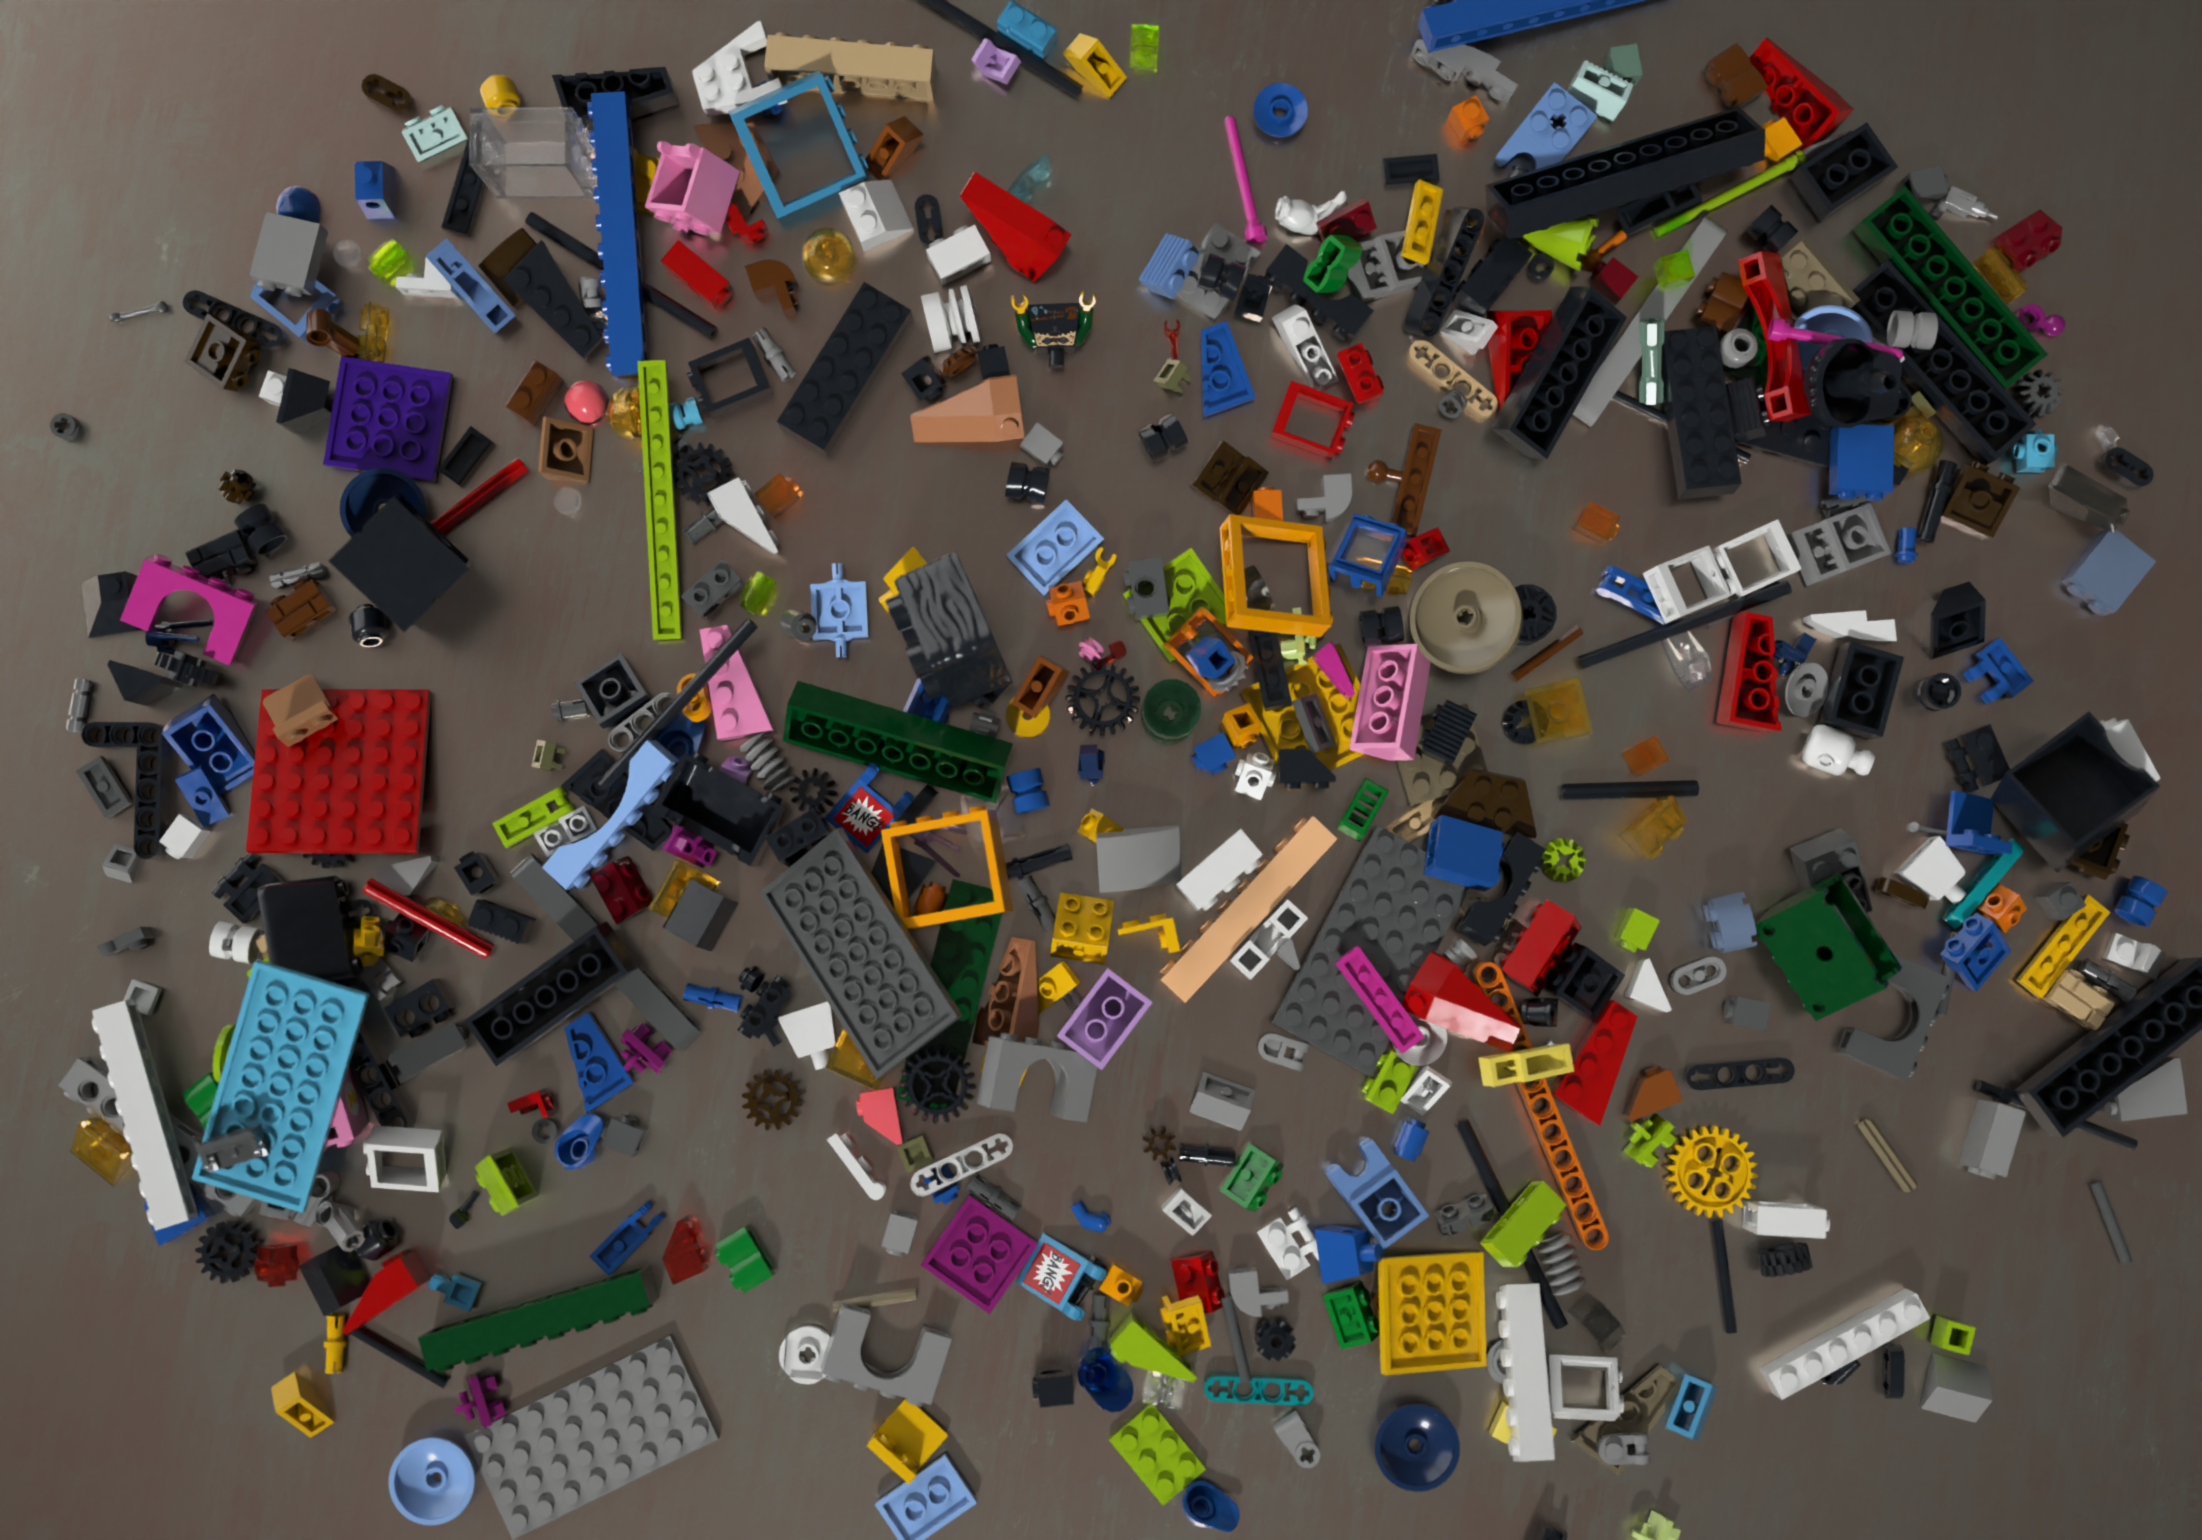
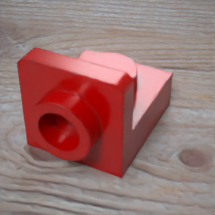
M1436 527L1406 542L1402 553L1405 561L1413 571L1432 560L1446 555L1450 552V549L1441 531Z
M545 1088L507 1102L510 1113L519 1110L520 1114L523 1115L536 1110L535 1104H538L543 1119L554 1115L555 1102L552 1095L546 1093Z

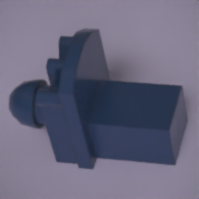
M1804 632L1798 636L1793 646L1783 640H1776L1773 657L1780 662L1778 667L1779 673L1784 676L1788 675L1792 670L1794 671L1799 665L1803 664L1816 639Z
M1097 744L1080 745L1078 775L1080 774V780H1087L1089 784L1095 785L1100 779H1103L1105 752L1098 749Z

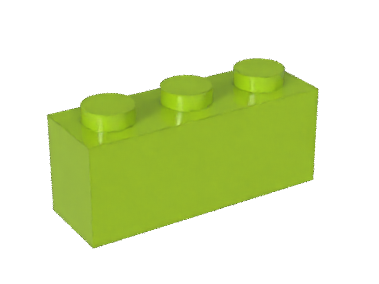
M1544 1181L1531 1182L1480 1244L1502 1267H1518L1527 1259L1528 1255L1526 1253L1530 1248L1536 1246L1544 1239L1546 1229L1559 1221L1562 1217L1561 1211L1567 1204Z

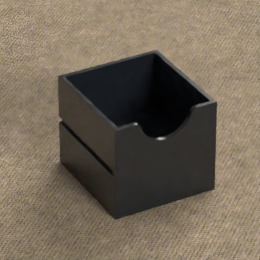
M401 493L392 497L361 530L328 560L331 565L403 632L414 624L435 603L436 599H439L472 564V561Z
M2089 711L2007 771L1990 799H1993L1995 806L2050 866L2059 873L2137 815L2160 785L2145 769L2130 765L2114 750L2107 738L2105 727Z

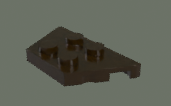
M1469 768L1461 777L1460 783L1454 786L1447 794L1448 798L1438 809L1435 808L1431 815L1433 819L1445 815L1500 832L1515 834L1518 831L1526 837L1536 838L1537 836L1526 781L1523 778Z

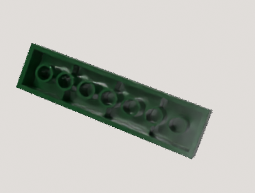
M1906 186L1901 188L1852 229L1881 264L1889 260L2004 389H2007L2048 355Z
M797 681L787 703L783 741L866 766L875 763L880 770L996 804L1005 780L1013 743L801 681Z
M952 879L944 911L995 902L993 890ZM1003 912L941 923L931 967L963 1016L916 1051H920L924 1058L927 1057V1047H931L933 1055H936L937 1046H942V1055H946L948 1049L953 1048L954 1051L951 1058L955 1059L961 1053L963 1058L959 1063L961 1066L965 1064ZM915 1053L906 1059L904 1069L910 1071L913 1069L907 1064L908 1059H912L916 1063L919 1062ZM932 1061L924 1064L923 1067L927 1071L939 1074L948 1066V1063ZM955 1070L951 1074L948 1083L957 1094L960 1076ZM947 1073L942 1078L938 1077L937 1080L935 1077L931 1079L934 1085L928 1094L929 1096L934 1091L937 1092L938 1089H940V1092L945 1089L942 1083ZM902 1074L901 1080H908L909 1077ZM916 1074L915 1090L921 1099L927 1090V1085L921 1079L922 1077ZM899 1085L896 1098L904 1101L910 1100V1095L906 1097L900 1096L902 1091L908 1090V1086ZM938 1095L934 1096L927 1105L934 1108H943L951 1105L953 1102Z
M647 1265L442 1325L429 1330L418 1337L426 1370L436 1369L437 1373H441L455 1368L454 1366L462 1363L463 1360L465 1365L482 1360V1357L489 1355L491 1352L493 1357L510 1352L509 1349L517 1347L516 1345L518 1344L521 1349L537 1344V1341L544 1339L545 1336H547L548 1341L565 1336V1333L575 1328L576 1332H581L592 1328V1325L597 1324L600 1320L603 1321V1324H608L620 1320V1317L626 1315L627 1312H630L631 1316L645 1313L649 1308L653 1307L652 1303L659 1298L651 1265Z

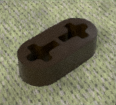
M370 74L362 81V91L372 102L399 115H405L412 110L414 105L413 98L405 88L377 74ZM372 85H379L384 93L382 94L379 91L373 92L370 87ZM391 96L403 97L405 103L396 104Z
M1880 877L1875 891L1921 910L1926 909L1930 899L1929 895L1886 877Z

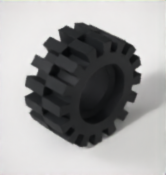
M1784 1243L1778 1246H1770V1248L1765 1247L1756 1252L1760 1272L1764 1277L1794 1275V1273H1802L1813 1267L1807 1243Z

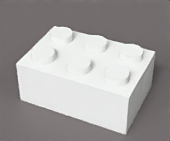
M1240 829L1174 886L1196 911L1201 908L1207 911L1219 900L1216 895L1221 890H1224L1225 893L1229 892L1240 882L1237 877L1243 871L1249 874L1261 864L1258 858L1263 854Z

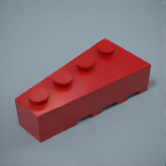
M1751 612L1733 615L1716 723L1765 733L1782 731L1781 721L1778 720L1779 696L1776 695L1775 679L1778 678L1777 668H1774L1773 657L1775 653L1773 617Z

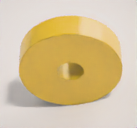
M1013 699L1009 702L1006 709V720L1008 726L1015 734L1031 738L1040 735L1047 728L1050 721L1048 705L1036 718L1033 717L1031 720H1025L1023 718L1024 711L1011 704Z

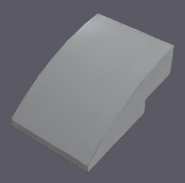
M1406 230L1379 235L1374 240L1359 242L1363 247L1362 254L1356 265L1348 270V276L1354 295L1361 301L1367 302L1387 297L1419 286L1428 263L1423 265L1401 256Z
M1871 503L1786 535L1802 568L1800 571L1806 586L1892 554Z
M1179 826L1123 829L1122 832L1096 833L1099 893L1143 889L1182 880Z

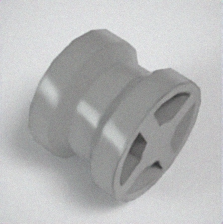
M1461 938L1455 942V947L1452 950H1446L1443 953L1447 959L1457 963L1464 970L1463 973L1471 962L1475 963L1479 959L1476 953Z

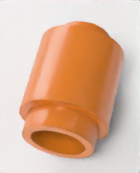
M930 881L929 886L923 884L913 908L915 909L913 916L941 912L949 895L944 893L946 887Z

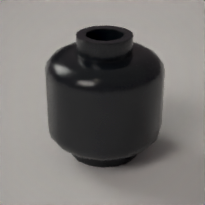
M362 604L350 614L349 626L352 639L360 643L361 646H378L387 637L386 615L379 608L374 607L372 604Z
M371 1219L361 1227L364 1232L365 1241L360 1247L355 1248V1251L360 1257L371 1261L381 1259L397 1245L398 1233L396 1227L386 1219Z

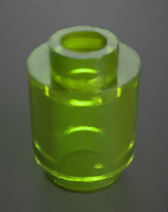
M392 238L388 243L385 241L367 258L370 262L367 268L379 279L382 276L388 279L406 262L404 259L409 254Z
M757 571L754 576L749 578L738 597L742 602L740 607L752 614H755L756 610L762 613L775 591L773 587L776 582Z

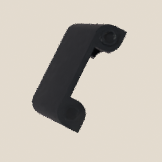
M696 751L692 755L684 752L651 812L663 819L666 818L674 822L678 826H682L722 848L732 856H737L741 862L756 867L768 845L765 837L774 832L785 806L781 805L783 799L769 791L765 796L707 764L709 758Z
M335 875L271 883L258 888V899L270 964L345 987L362 983L360 973H363V964L358 956L355 957L348 949L340 903H343L346 898L345 896L349 894L348 886L344 879Z

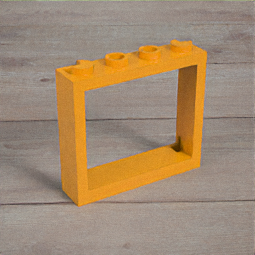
M1229 514L1219 527L1227 627L1320 638L1333 623V613L1330 611L1329 604L1331 589L1327 582L1329 565L1325 560L1326 539L1323 537V527ZM1242 535L1307 543L1313 616L1247 608Z
M985 805L969 808V813L960 815L959 810L942 813L943 818L933 820V815L918 817L915 824L907 825V820L892 822L889 829L881 830L894 909L907 929L1013 911L996 810H986ZM981 821L995 902L911 917L898 836Z

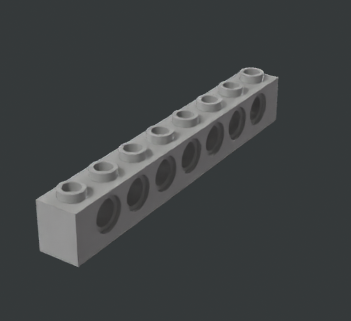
M90 1056L78 1058L58 1086L65 1091L64 1095L77 1103H83L88 1107L87 1111L92 1116L99 1119L104 1118L111 1123L110 1128L113 1131L124 1135L123 1129L125 1124L123 1117L114 1109V1101L117 1097L114 1088L108 1082L107 1075L109 1070ZM93 1083H96L99 1088L97 1096H94L91 1092ZM169 1113L180 1154L184 1147L190 1152L188 1161L182 1158L189 1184L194 1183L202 1189L201 1193L207 1198L220 1201L225 1205L223 1207L224 1210L233 1216L250 1214L260 1200L235 1192L231 1194L226 1189L192 1179L199 1155L196 1146L202 1143L203 1137Z

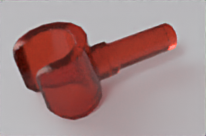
M1177 319L1175 330L1167 328V320L1164 322V335L1169 338L1171 359L1178 360L1177 336L1180 334V322Z
M1122 641L1108 645L1111 654L1095 664L1096 670L1101 669L1102 661L1108 664L1125 656L1126 648Z

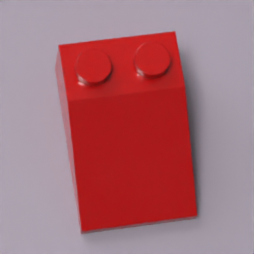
M403 1250L381 1263L383 1269L374 1275L342 1331L345 1335L363 1326L430 1281L432 1275L416 1250L408 1254Z

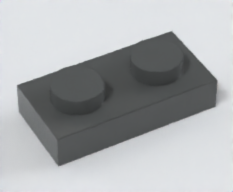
M1315 693L1292 701L1296 717L1300 722L1310 752L1313 754L1336 746L1317 694Z
M99 756L76 770L105 818H111L133 804L104 756Z

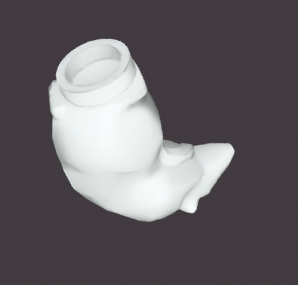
M1341 191L1334 200H1330L1319 207L1310 205L1301 199L1290 200L1287 196H1284V198H1280L1277 202L1275 218L1279 220L1280 225L1288 230L1305 235H1317L1319 231L1316 222L1348 206L1346 192Z

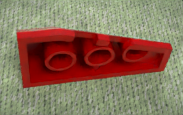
M1765 38L1750 56L1751 64L1759 71L1767 84L1766 92L1772 102L1771 107L1774 113L1777 112L1780 119L1785 117L1802 142V145L1799 147L1801 151L1829 137L1854 110L1833 88L1769 38Z
M1552 310L1487 311V319L1493 320L1498 326L1487 344L1499 412L1552 320Z

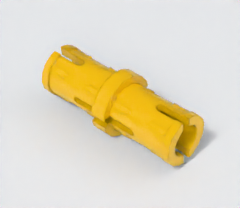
M334 1314L326 1315L327 1340L324 1341L323 1346L326 1348V1374H334V1362L336 1374L344 1372V1347L347 1346V1340L344 1339V1332L342 1330L345 1326L346 1314H337L336 1326Z

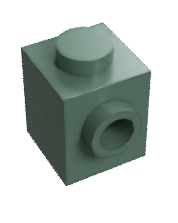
M1637 43L1610 47L1604 57L1603 70H1607L1613 76L1617 75L1623 81L1627 80L1628 83H1632L1633 87H1635L1643 76Z

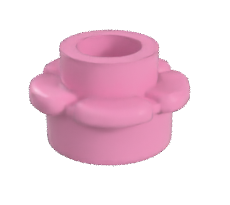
M1088 637L1084 642L1079 643V655L1085 661L1092 663L1102 659L1101 655L1104 653V649L1097 641Z

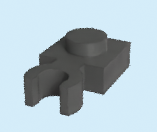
M138 927L115 937L114 940L99 945L98 949L101 956H111L126 948H129L130 951H135L147 945L146 941L155 936L151 927Z

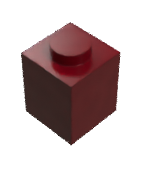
M1612 257L1607 264L1602 261L1592 274L1596 278L1590 285L1616 305L1639 276Z

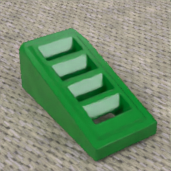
M1365 777L1336 828L1353 839L1361 841L1388 795L1389 790ZM1364 790L1378 796L1379 799L1376 801L1363 793ZM1359 799L1372 806L1373 809L1371 810L1358 803ZM1356 810L1368 818L1365 820L1352 811Z

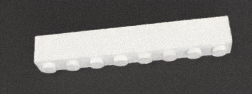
M124 1000L93 1010L92 1026L94 1031L99 1034L102 1044L100 1045V1054L108 1065V1082L116 1093V1109L119 1115L123 1117L125 1124L123 1129L124 1137L131 1145L133 1152L131 1161L140 1176L139 1189L148 1204L147 1217L150 1224L154 1225L156 1231L199 1217L136 1000Z

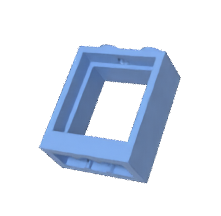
M316 280L315 288L322 295L295 325L266 301L274 291L260 288L257 286L258 283L253 286L252 293L249 295L255 302L308 344L309 342L306 339L307 313L312 309H324L333 316L344 303Z

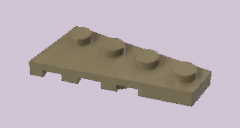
M1658 1365L1623 1395L1624 1410L1615 1421L1593 1420L1571 1440L1619 1476L1626 1465H1609L1605 1463L1597 1453L1598 1441L1608 1434L1633 1432L1649 1434L1678 1394L1682 1381L1661 1365ZM1627 1444V1453H1635V1444Z

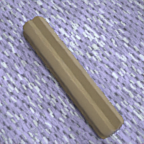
M1867 1117L1859 1122V1129L1901 1189L1905 1192L1915 1189L1918 1185L1917 1181L1874 1120Z

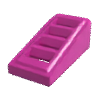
M1330 641L1313 656V660L1343 697L1348 700L1355 694V691L1335 645Z

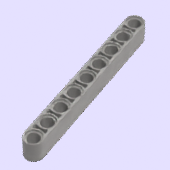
M1705 215L1601 363L1572 415L1590 427L1595 423L1642 356L1640 319L1658 317L1665 319V321L1727 234V229Z

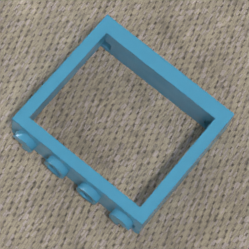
M819 70L728 111L777 219L867 179L864 170L868 169L863 154L857 155L853 146L857 143L851 127L845 128L842 121L843 118H846L845 112L840 102L834 103L831 93L835 91L829 76L823 77ZM818 86L854 172L782 204L744 119Z

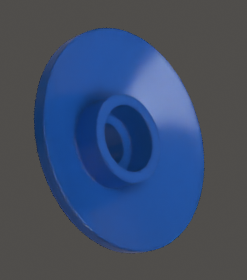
M1275 83L1265 87L1257 95L1253 114L1257 125L1262 131L1274 137H1287L1298 132L1304 125L1308 115V105L1299 89L1290 84ZM1282 110L1285 115L1277 117L1275 111Z

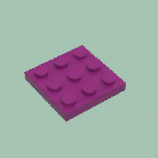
M969 1194L925 1257L921 1266L990 1314L1031 1256L1038 1242Z

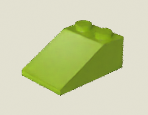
M511 1147L487 1156L475 1166L477 1171L475 1177L482 1188L486 1187L491 1196L489 1202L495 1212H500L501 1216L512 1212L538 1196Z
M1132 1311L1109 1337L1110 1348L1112 1349L1110 1353L1122 1364L1127 1361L1131 1366L1191 1382L1197 1379L1195 1367L1182 1356L1179 1357L1175 1349L1170 1348L1166 1341Z

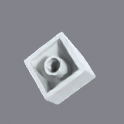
M891 179L862 182L839 193L842 205L864 252L914 230Z

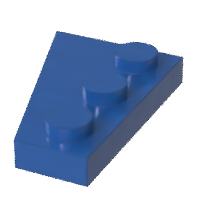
M1224 321L1202 329L1203 418L1255 400V394L1228 322Z
M591 1012L585 1013L564 1027L572 1060L575 1063L578 1074L577 1080L579 1088L582 1090L586 1114L636 1082L630 1072L623 1068L625 1066Z

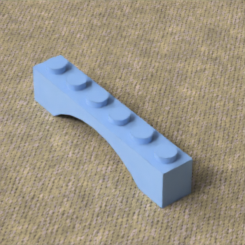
M647 740L629 761V777L626 791L611 819L588 838L573 844L559 846L542 868L565 890L582 888L589 881V873L594 867H599L607 859L608 855L606 853L608 850L623 840L625 837L623 832L627 827L634 825L643 814L641 812L642 809L657 799L660 794L658 790L664 783L669 781L679 760L658 741Z

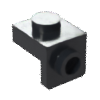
M1247 274L1241 287L1234 314L1260 322L1263 318L1267 299L1274 282L1259 274Z

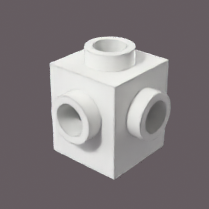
M1248 751L1246 759L1239 760L1235 775L1239 776L1235 791L1261 800L1266 786L1272 787L1277 774L1276 771H1273L1275 760L1270 759L1264 753Z

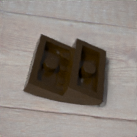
M524 228L518 229L505 239L478 265L513 307H519L524 300L503 279L537 245Z
M1220 440L1190 486L1232 515L1240 516L1252 499L1253 491L1258 490L1269 472L1249 456L1242 455L1227 442Z

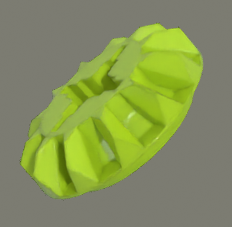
M1559 838L1545 846L1546 850L1541 857L1545 859L1542 869L1550 879L1557 882H1570L1577 879L1584 871L1586 857L1584 856L1583 848L1574 840ZM1559 853H1562V855L1573 854L1568 860L1569 868L1565 865L1554 867L1560 860Z

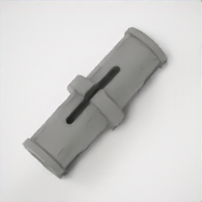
M760 328L761 333L759 334L756 331L751 338L765 355L764 360L766 363L772 365L781 381H788V375L790 378H793L797 374L796 370L784 356L785 351L782 346H778L767 328Z

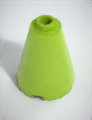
M1583 216L1572 222H1564L1551 226L1546 230L1525 234L1522 240L1574 270L1582 271V254L1587 255L1589 249H1592L1596 235L1592 234L1591 231L1593 226L1598 227L1599 218Z

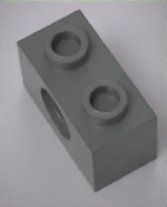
M1162 557L1128 561V569H1123L1125 586L1131 585L1132 596L1127 597L1129 613H1134L1135 620L1168 616L1169 608ZM1141 583H1150L1154 589L1153 593L1148 596L1140 594L1138 586Z

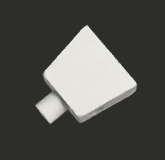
M1940 836L1929 837L1893 873L1911 888L1929 895V900H1939L1945 895L1953 904H1957L1966 896V892L1957 884L1966 872Z
M828 1002L778 1017L798 1058L811 1055L815 1070L831 1065L827 1049L838 1045L834 1011Z

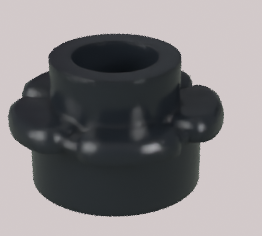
M757 966L747 967L741 972L738 979L741 982V990L746 989L752 993L759 988L764 979V974L759 971Z

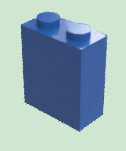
M1858 424L1852 428L1833 427L1830 430L1829 495H1838V498L1843 500L1855 499V496L1866 497L1867 501H1881L1885 496L1892 493L1894 426Z
M1445 815L1439 816L1430 823L1423 875L1483 892L1496 885L1501 877L1499 862L1504 852V843H1502L1503 832Z

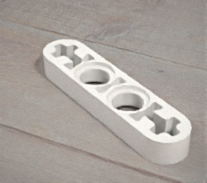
M996 1134L917 1171L912 1176L910 1181L911 1189L918 1196H927L1000 1162L1011 1154L1013 1149L1012 1140L1005 1134ZM995 1140H998L1000 1143L1005 1142L1007 1147L1003 1149L1004 1154L996 1151L989 1155L993 1160L988 1161L987 1153L981 1146L986 1145V1149L989 1150L996 1145ZM971 1151H977L982 1156V1163L977 1167H973L967 1162V1155ZM945 1163L955 1165L957 1174L954 1178L947 1179L942 1175L941 1167ZM935 1168L936 1176L942 1184L937 1185V1180H934L927 1185L928 1190H924L923 1187L918 1188L916 1186V1183L919 1181L918 1176L922 1175L924 1179H927L934 1175L931 1170Z

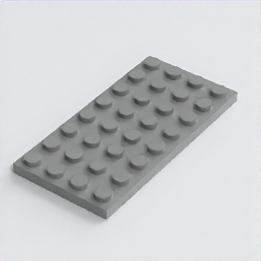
M672 1334L493 1421L489 1427L483 1428L482 1426L465 1435L512 1540L681 1458L720 1437Z

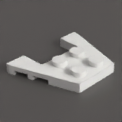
M761 20L754 23L692 70L701 105L707 117L727 114L729 110L783 87L779 78L756 88L753 87L744 57L767 45V34ZM785 100V101L779 103L778 105L785 104V103H787L788 101Z

